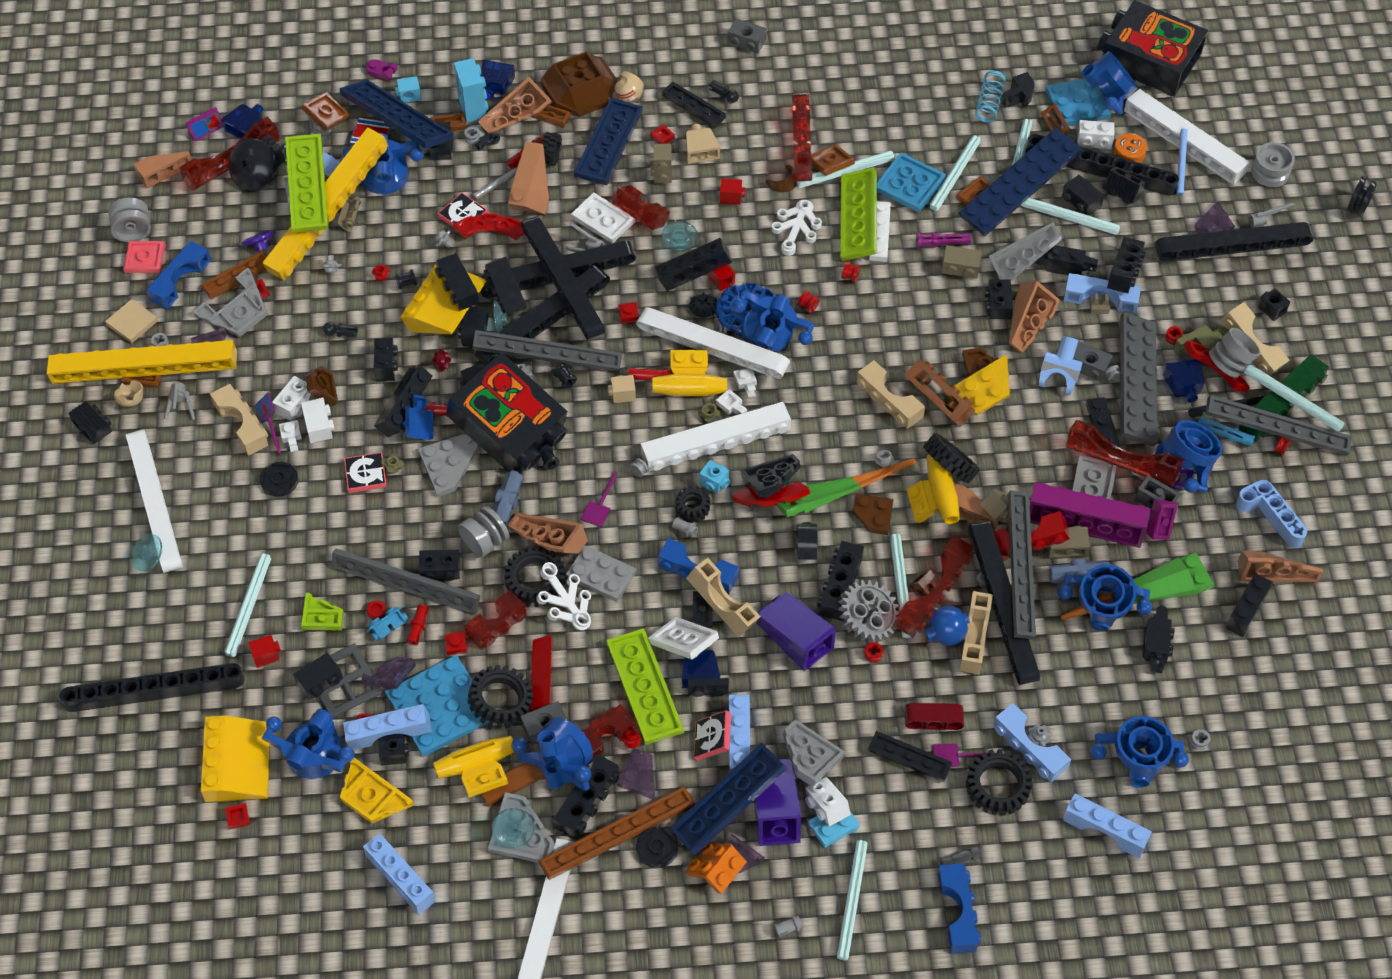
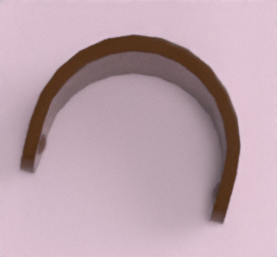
M787 164L785 166L786 170L791 174L789 177L780 181L767 179V186L777 192L793 190L797 185L794 168L791 165Z

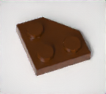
M982 348L962 351L968 377L999 359L998 357L993 358L988 355L987 351Z
M319 366L305 377L306 388L311 395L324 398V402L332 406L338 403L332 372Z
M856 493L853 515L861 520L868 532L888 535L894 499Z

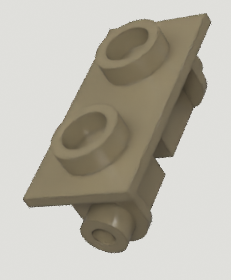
M360 197L348 198L339 213L336 224L349 233L352 232L353 225L355 224L356 215L361 204Z

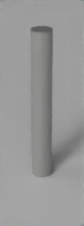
M512 169L473 193L474 199H479L516 175L517 169Z

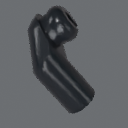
M487 133L475 144V147L478 150H482L486 145H495L499 143L500 135L498 133Z

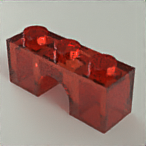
M631 185L617 189L612 202L614 205L651 230L665 226L670 213L669 210L658 203L644 202L641 200L643 193Z
M511 590L495 601L496 612L500 615L498 618L487 620L481 614H478L464 625L466 636L481 650L486 646H491L495 639L500 635L506 634L514 624L521 622L527 615L526 605Z
M620 704L616 708H610L606 715L600 719H595L589 727L581 730L590 741L593 749V759L596 754H604V744L599 740L603 735L612 734L621 742L622 737L627 731H636V720Z

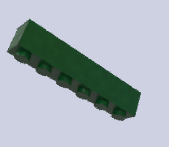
M1310 354L1280 383L1305 398L1307 394L1313 393L1318 383L1322 384L1326 380L1329 366ZM1271 391L1254 408L1288 416L1295 405ZM1239 425V430L1255 436V442L1261 437L1265 438L1268 435L1267 432Z

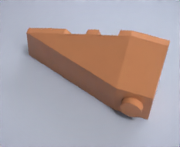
M528 77L483 116L478 123L487 133H495L540 113L552 100Z
M527 141L525 143L508 201L509 206L513 210L546 215L549 192L543 144Z
M1038 281L1022 282L1015 297L1009 344L1020 353L1027 349L1035 339L1037 332L1045 327L1046 321L1054 316L1060 299Z
M516 513L507 525L512 531L551 551L579 554L588 541L582 523Z
M1241 551L1238 559L1240 581H1251L1256 573L1272 582H1319L1323 574V569L1262 551Z

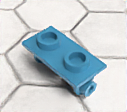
M394 606L385 613L386 617L381 620L378 617L370 622L367 633L372 630L373 634L371 636L375 641L381 640L391 633L388 625H391L395 630L405 624L408 616L405 612L401 614L400 610L403 607L400 606L396 609Z

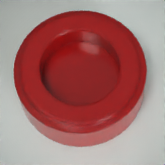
M375 600L368 604L366 611L371 620H375L378 617L381 620L386 616L387 609L382 601Z

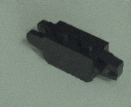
M1054 245L1034 263L1046 266L1045 269L1048 272L1068 276L1069 273L1081 275L1082 271L1096 272L1098 259L1086 256L1085 250Z
M1163 605L1158 606L1154 617L1147 620V625L1144 629L1142 657L1149 661L1150 672L1162 673L1168 657L1173 655L1174 646L1170 645V640L1174 638L1175 628L1171 627L1172 620L1168 619V609Z

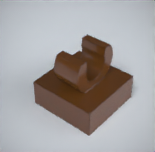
M931 570L922 572L909 586L913 591L920 590L923 595H929L930 592L927 590V585L931 589L936 587L935 582L932 581L935 575Z

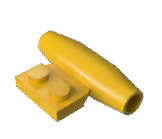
M670 350V370L673 374L652 378V393L670 396H710L723 394L727 391V378L705 374L708 370V350Z
M928 454L926 457L928 480H920L906 489L916 522L921 523L933 516L938 508L946 524H954L960 520L958 496L951 472H948L946 468Z
M512 736L484 740L456 750L435 761L433 767L437 778L462 775V783L468 798L508 784L501 763L499 764L497 761L514 753L511 747Z

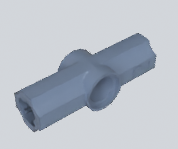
M512 470L507 472L502 488L497 491L493 510L498 514L505 526H507L512 509H515L517 506L518 492L523 481V475Z
M1076 559L1069 564L1049 566V579L1051 583H1063L1064 575L1066 574L1085 575L1092 568L1102 564H1109L1107 560L1086 562L1084 559Z

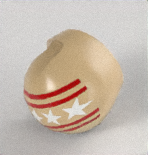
M623 71L619 75L621 80L615 84V95L620 101L635 103L642 95L644 84L636 75Z

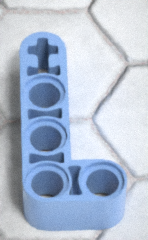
M1257 481L1240 491L1236 501V507L1240 511L1249 512L1259 508L1290 547L1299 548L1302 546L1307 535L1306 527L1269 481Z

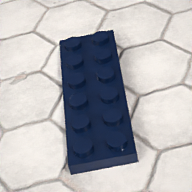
M610 98L574 171V177L608 185L643 112V106Z
M763 743L759 744L670 829L695 856L787 770L786 766Z

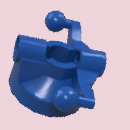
M1110 51L1094 63L1087 65L1081 72V75L1091 86H1099L1103 91L1102 98L1105 100V107L1109 110H1114L1117 115L1123 113V100L1138 89L1132 77Z
M379 133L385 137L388 143L387 150L379 157L376 165L369 170L365 179L361 182L368 191L376 194H389L401 189L408 181L409 170L405 154L410 152L411 159L418 162L423 159L424 153L419 148V144L414 141L399 144L388 140L387 135ZM352 147L343 149V156L340 158L339 163L343 160V158L347 155V153L350 151Z
M743 290L740 297L732 302V308L737 313L745 311V300L752 305V308L743 319L741 327L745 342L779 353L785 349L792 339L793 330L798 327L806 329L799 334V342L802 345L811 344L813 340L811 333L815 324L797 317L788 297L776 294L775 297L760 299L754 294ZM765 319L773 321L778 328L773 331L768 327H764Z
M1183 420L1179 421L1171 429L1167 438L1157 446L1155 458L1169 464H1177L1186 470L1196 471L1197 480L1194 478L1186 479L1183 485L1184 489L1189 493H1194L1195 491L1206 493L1208 491V474L1212 471L1213 465L1222 454V445L1215 434L1204 425L1195 421Z
M1102 564L1092 568L1085 575L1066 574L1064 575L1063 585L1057 590V594L1061 599L1068 600L1073 595L1070 584L1080 585V602L1083 608L1090 614L1091 627L1096 630H1109V627L1113 625L1116 619L1124 617L1131 610L1136 597L1142 598L1136 605L1139 614L1147 615L1152 610V604L1149 602L1150 590L1136 586L1131 575L1123 568L1115 565ZM1100 590L1112 592L1113 603L1105 604L1099 601L1097 595L1100 593Z
M317 709L309 722L294 729L286 741L272 734L281 729L282 721L276 716L269 717L266 720L267 729L261 739L281 750L289 768L299 777L316 779L322 778L334 770L341 772L344 765L354 759V750L351 747H342L341 739L335 729L333 716L323 709ZM317 740V744L311 747V751L304 747L306 743Z
M1137 716L1125 721L1118 732L1095 734V744L1090 750L1091 756L1094 759L1100 760L1107 753L1106 747L1103 744H1114L1117 756L1129 768L1131 785L1138 788L1148 786L1157 771L1165 768L1171 758L1173 764L1180 768L1185 767L1189 762V757L1184 752V742L1175 741L1173 734L1165 724L1148 716ZM1146 747L1145 751L1148 755L1139 753L1135 748Z
M553 718L542 728L541 732L537 735L538 753L525 752L527 741L522 737H517L512 741L511 747L518 754L519 761L537 765L545 774L546 784L549 788L556 789L572 781L582 790L589 789L588 781L591 778V770L586 765L593 759V749L585 734L567 719Z

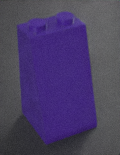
M788 592L778 595L770 605L764 606L758 611L760 618L757 620V625L803 671H806L834 649L836 629Z
M779 759L786 766L787 770L754 800L759 846L801 843V813L791 759Z

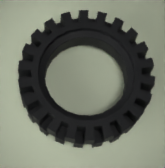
M933 433L923 445L925 451L935 461L939 462L948 472L950 471L952 475L967 484L980 471L977 464L971 458L967 457L958 447H955L953 443H950L938 433Z
M531 546L527 547V552H524L522 548L519 550V555L516 553L512 555L513 560L508 559V565H505L504 579L509 595H512L514 601L518 599V603L521 605L523 602H526L527 607H530L531 603H534L535 607H539L536 597L541 591H546L550 595L559 597L551 583L539 590H529L521 586L517 581V575L524 566L532 563L544 565L550 562L557 567L556 577L564 588V584H566L564 563L559 555L555 556L554 551L548 553V550L543 548V551H540V546H535V551H532Z
M495 665L494 670L492 666H489L486 671L482 669L479 674L475 675L468 693V704H471L470 710L471 712L475 711L474 716L476 718L481 716L480 722L483 724L488 720V726L490 727L493 726V723H497L496 728H501L502 724L505 725V728H510L511 723L513 726L517 725L518 721L521 722V716L529 712L533 693H531L532 686H528L529 680L527 678L522 680L524 674L521 672L515 675L517 669L513 668L511 672H508L509 666L504 665L503 670H500V665ZM493 683L506 684L516 692L518 704L509 710L494 709L485 702L482 690Z
M998 749L997 753L989 750L988 755L985 752L982 753L980 758L976 757L974 763L970 765L966 781L968 795L971 794L970 799L972 802L976 801V807L980 808L983 806V811L986 813L988 810H992V815L1001 812V816H1005L1007 811H1009V814H1013L1015 809L1017 811L1020 810L1022 804L1025 805L1029 798L1033 783L1032 774H1029L1030 768L1029 766L1025 767L1026 762L1023 759L1021 761L1018 760L1019 756L1017 754L1014 757L1010 756L1011 751L1002 754V749ZM992 767L1008 769L1015 775L1018 781L1017 791L1006 798H996L989 795L982 788L980 782L983 772Z

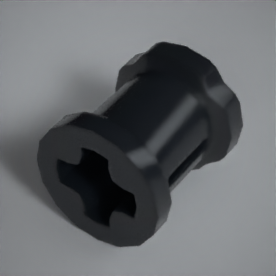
M413 269L407 273L395 274L399 289L411 284L417 285Z
M566 364L557 366L553 371V375L560 379L564 388H570L577 381V377L570 373Z
M545 445L538 449L542 453L541 458L546 470L554 469L559 465L560 461L558 457H555L551 445Z

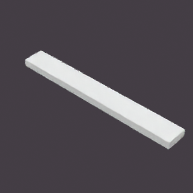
M557 838L553 853L574 842ZM571 870L551 880L547 876L545 878L518 979L542 978Z

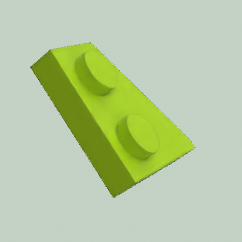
M306 593L301 623L302 630L342 631L343 609L332 606L323 599L320 601L312 597V594Z

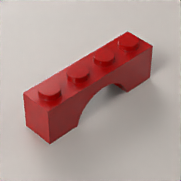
M1061 511L1041 517L1039 526L1031 533L1032 551L1042 550L1047 546L1062 544L1064 541L1070 540L1066 519ZM1005 528L993 532L1002 559L1006 561L1010 558V536Z

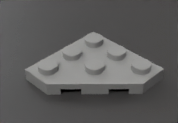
M466 433L418 449L437 497L456 491L460 479L465 475L473 456L479 450L478 444Z
M797 720L789 724L783 732L795 775L812 787L838 764L846 753Z
M505 792L488 846V852L539 863L540 859L553 853L555 843L546 832L537 814L534 813L526 797Z

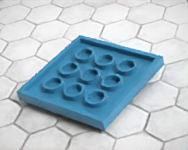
M457 654L385 691L394 710L424 704L429 712L432 732L411 736L422 757L489 723L488 720L484 724L480 722L481 716L476 718L474 716L475 711L471 712L470 710L471 704H468V693L472 678Z

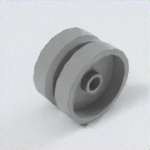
M1278 142L1263 144L1256 152L1251 168L1252 176L1259 184L1266 187L1284 185L1290 177L1291 169L1295 162L1294 153L1289 147Z
M123 198L115 201L109 207L108 214L111 233L117 240L122 242L140 241L150 234L149 211L147 204L142 200Z

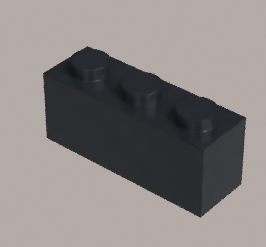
M457 253L436 260V276L438 279H442L445 292H449L452 305H456L457 309L461 311L479 304L478 291Z
M506 256L485 264L483 273L486 280H490L492 284L490 289L493 296L499 300L497 306L500 313H504L505 317L525 310L527 305Z
M1255 573L1230 615L1225 628L1244 637L1266 599L1273 582Z

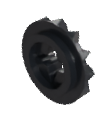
M704 292L701 295L696 294L694 298H691L690 310L698 317L707 318L713 316L716 313L717 298L713 297L711 293L709 295ZM704 302H707V305H704L701 308V303L703 304Z

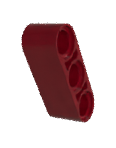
M909 703L905 705V727L922 730H960L964 728V708L960 704Z

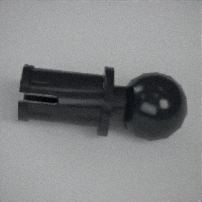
M715 80L710 83L709 90L720 95L722 99L726 97L730 103L738 101L739 93L736 90H730L729 86H724Z
M326 322L323 325V332L328 336L336 334L337 337L347 336L356 338L358 327L342 325V323H338L336 326L333 322Z

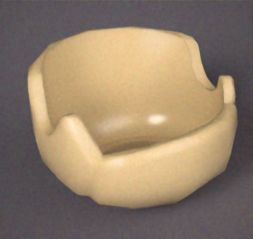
M131 380L129 385L121 383L114 392V399L123 407L136 406L143 398V386L135 380Z

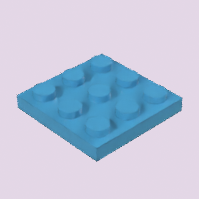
M1086 79L1046 86L1045 91L1051 105L1055 103L1058 106L1068 126L1079 125L1080 120L1101 121L1111 117L1110 110L1105 107V100L1102 98L1099 86H1091ZM1055 112L1056 117H1057V119H1058V121H1059L1060 126H1061V127H1064L1063 124H1062V122H1061V120L1059 119L1057 113Z
M900 153L878 180L877 192L920 212L946 179V174L908 155Z

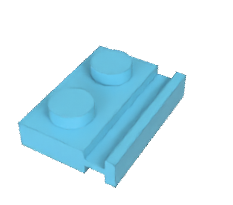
M851 811L850 816L830 827L824 820L821 821L818 816L808 821L809 827L812 828L824 848L860 828V824Z

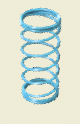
M989 71L984 75L980 98L978 99L975 111L976 117L983 122H992L997 118L998 105L1002 97L1001 92L1004 90L1003 85L1006 81L1005 76L999 71ZM991 75H997L1002 77L1004 82L1001 84L998 81H987L986 78ZM989 82H997L1000 85H993ZM987 89L993 93H1000V97L993 94H984L983 91ZM989 89H996L998 92L990 91ZM986 95H992V96H995V97H997V98H990V97H988V96H986ZM985 96L992 100L998 99L999 103L996 104L992 101H983L982 97ZM985 102H991V103H994L995 105H989V104H987V103H985ZM990 106H997V110ZM989 108L993 112H985L995 113V117L991 119L984 118L979 114L978 110Z

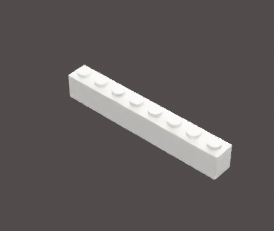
M1139 89L1126 100L1124 112L1178 148L1180 147L1181 129H1187L1186 154L1232 185L1246 174L1249 161L1151 97L1148 93Z
M780 402L641 443V455L649 468L648 472L657 471L670 465H678L687 460H695L707 454L711 455L717 451L731 449L741 444H748L754 440L765 439L778 433H785L791 428V418L784 403Z

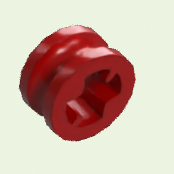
M1177 326L1169 327L1165 335L1166 341L1175 345L1176 340L1183 337V331Z
M1281 437L1274 452H1280L1284 456L1291 440L1285 441L1284 437Z
M876 642L869 643L865 648V658L872 663L879 662L883 656L882 646ZM872 650H877L876 655H871Z

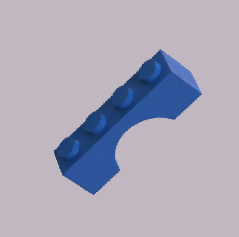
M192 241L183 247L178 256L149 285L147 293L150 301L168 310L178 299L175 288L176 281L187 273H201L211 262L208 249Z
M670 538L667 539L658 555V566L665 571L677 573L685 579L697 566L688 558L686 545ZM721 559L714 565L721 572L722 586L729 595L739 577V566Z
M965 863L939 865L937 875L940 893L955 900L961 911V917L955 923L949 925L947 935L950 954L976 952L978 944H981L980 931H976L975 927L978 919L976 910L972 909L974 894L972 890L969 891L968 886L971 883L970 872L966 871Z

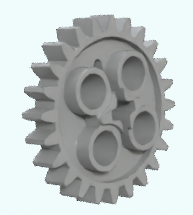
M863 580L858 583L854 582L841 594L842 599L839 603L842 606L838 608L839 611L843 612L839 617L846 620L843 626H850L848 632L855 631L854 637L861 635V641L867 638L869 643L873 640L878 643L880 640L884 641L890 637L898 628L896 624L900 622L897 616L901 612L895 610L899 607V604L893 603L896 597L890 598L891 591L885 592L884 585L879 588L877 581L873 585L871 580H868L866 583ZM875 598H876V599H877V602L875 603V605H874V606L871 608V610H870V606H871L872 604H874ZM869 613V616L865 619L864 624H862L864 617H866V615Z

